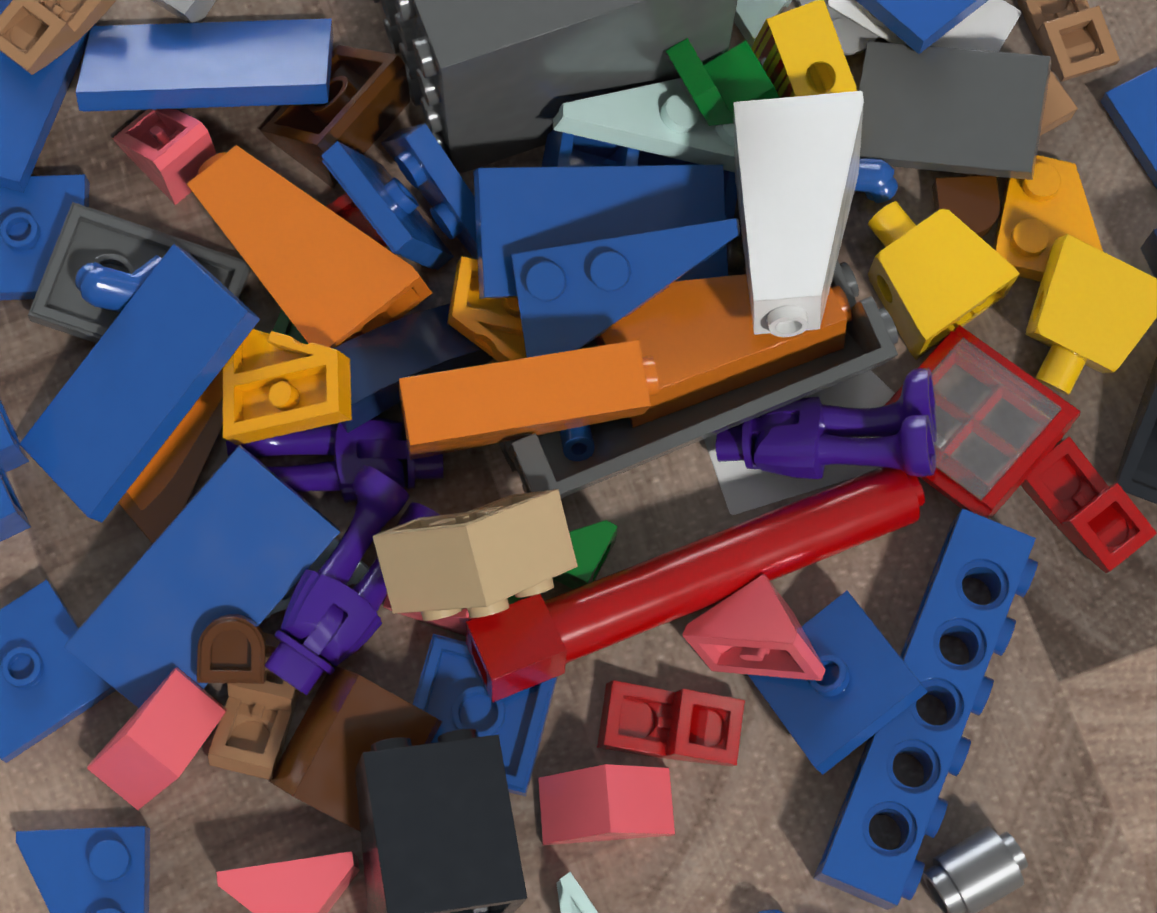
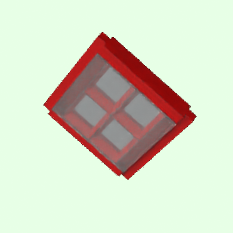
M959 325L947 335L918 367V369L929 368L931 370L937 423V442H934L936 454L935 473L932 476L919 477L961 509H966L990 519L1070 430L1072 424L1080 416L1081 411ZM903 385L898 389V391L889 399V401L885 405L892 404L899 400L902 393Z

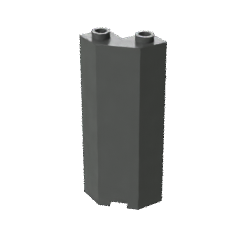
M837 259L831 288L837 285L842 288L852 313V321L846 324L843 349L634 428L628 417L591 424L595 450L592 456L583 461H572L565 457L559 431L541 435L534 433L525 438L500 442L499 445L512 472H518L523 483L524 493L559 489L560 497L564 498L884 365L898 355L894 344L898 343L895 323L885 308L878 309L873 297L870 296L856 302L855 297L859 296V288L855 275L846 262L839 263Z

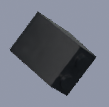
M459 729L441 734L437 738L438 743L412 746L410 738L400 737L385 739L372 744L370 752L362 753L355 769L368 913H514L527 899L499 735L479 737L476 729Z

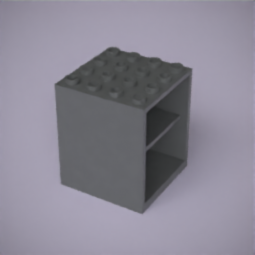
M373 0L375 3L381 2L386 16V19H383V23L394 54L401 53L412 102L414 106H422L427 122L426 125L459 174L545 145L547 135L553 130V119L563 103L681 78L666 50L686 38L689 39L703 65L727 52L730 46L737 0Z

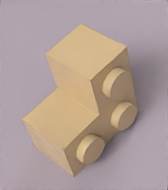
M559 489L513 494L465 513L421 517L373 535L392 613L421 612L423 621L446 618L466 608L470 618L485 617L502 612L509 608L508 597L513 595L515 597H528L549 591L554 588L553 577L578 567Z

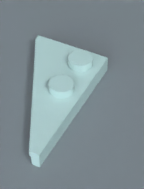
M681 78L566 102L560 106L559 112L553 119V130L701 165H723V170L735 172L734 124L709 126Z

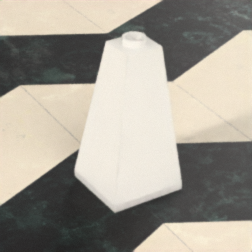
M862 91L733 102L735 182L754 335L771 333L778 337H792L806 330H818L821 327L859 174L864 105Z

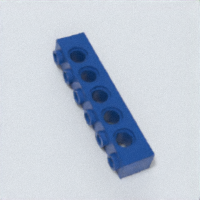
M963 508L950 524L900 654L903 661L928 691L926 694L933 695L942 701L946 708V721L943 725L928 724L919 716L915 702L866 741L813 879L886 910L898 906L901 897L909 901L913 898L925 867L924 862L916 859L924 835L932 838L936 836L947 810L948 801L939 797L948 773L954 776L959 774L971 745V739L962 736L970 712L978 716L982 713L993 687L994 679L984 676L993 653L999 656L1003 655L1012 637L1016 620L1007 617L1014 595L1024 597L1034 578L1038 562L1030 559L1029 555L1036 538ZM976 578L984 582L991 594L990 604L978 605L971 602L963 592V579ZM943 636H954L962 640L969 652L968 663L957 665L946 660L940 651V638ZM896 755H911L921 763L924 778L919 787L906 786L896 778L893 772V761ZM886 815L898 824L901 839L896 849H883L873 842L869 833V823L873 816Z

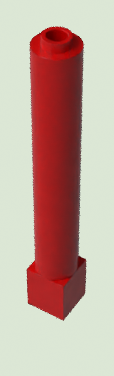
M880 467L544 601L540 593L509 604V608L502 612L466 621V646L493 703L565 674L566 663L725 600L763 574L772 581L913 524L919 520L920 507L925 503L923 488L917 476H910L899 469Z

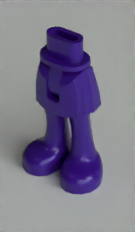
M920 368L908 372L903 382L899 400L889 405L875 408H847L821 404L819 396L807 397L727 429L716 436L718 462L744 460L747 469H761L779 475L806 479H822L825 465L833 464L888 467L903 470L910 476H932L936 469L934 442H937V423L931 370L929 368ZM853 437H871V438H853Z
M378 416L347 433L341 423L241 444L255 458L278 455H333L334 461L298 466L266 467L296 492L340 491L345 503L357 501L353 482L355 476L364 465L380 471L402 488L406 486L407 489L415 488V479H443V454L410 460L403 423ZM226 440L228 457L239 445Z
M364 465L354 478L353 488L357 497V506L348 529L318 572L305 570L288 604L281 625V630L284 632L277 630L274 635L280 643L265 663V667L306 696L323 672L331 676L335 671L331 665L336 667L354 654L382 624L377 611L387 595V590L378 557L353 589L348 587L347 584L365 552L373 542V535L378 534L386 523L401 511L410 495L388 476L367 465ZM412 502L401 516L397 526L421 517L439 516L440 514L422 504Z

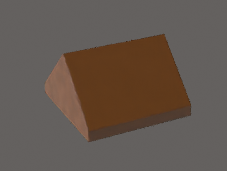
M338 45L332 51L328 103L283 105L262 128L261 132L268 140L334 189L338 181L322 162L323 158L321 155L337 141L362 155L366 153L411 102L405 63L396 54Z
M331 665L335 669L334 673L331 676L328 674L325 676L280 758L273 778L268 781L298 800L361 832L355 769L362 753L370 752L372 744L390 738H410L412 746L431 744L442 721L368 679L338 666L334 667Z

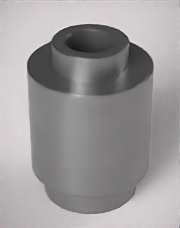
M987 826L934 857V866L924 871L922 876L929 892L943 913H978L1022 887L1024 879L1021 870L1028 867V863L1020 846L1010 833L1006 831L998 835L991 827Z

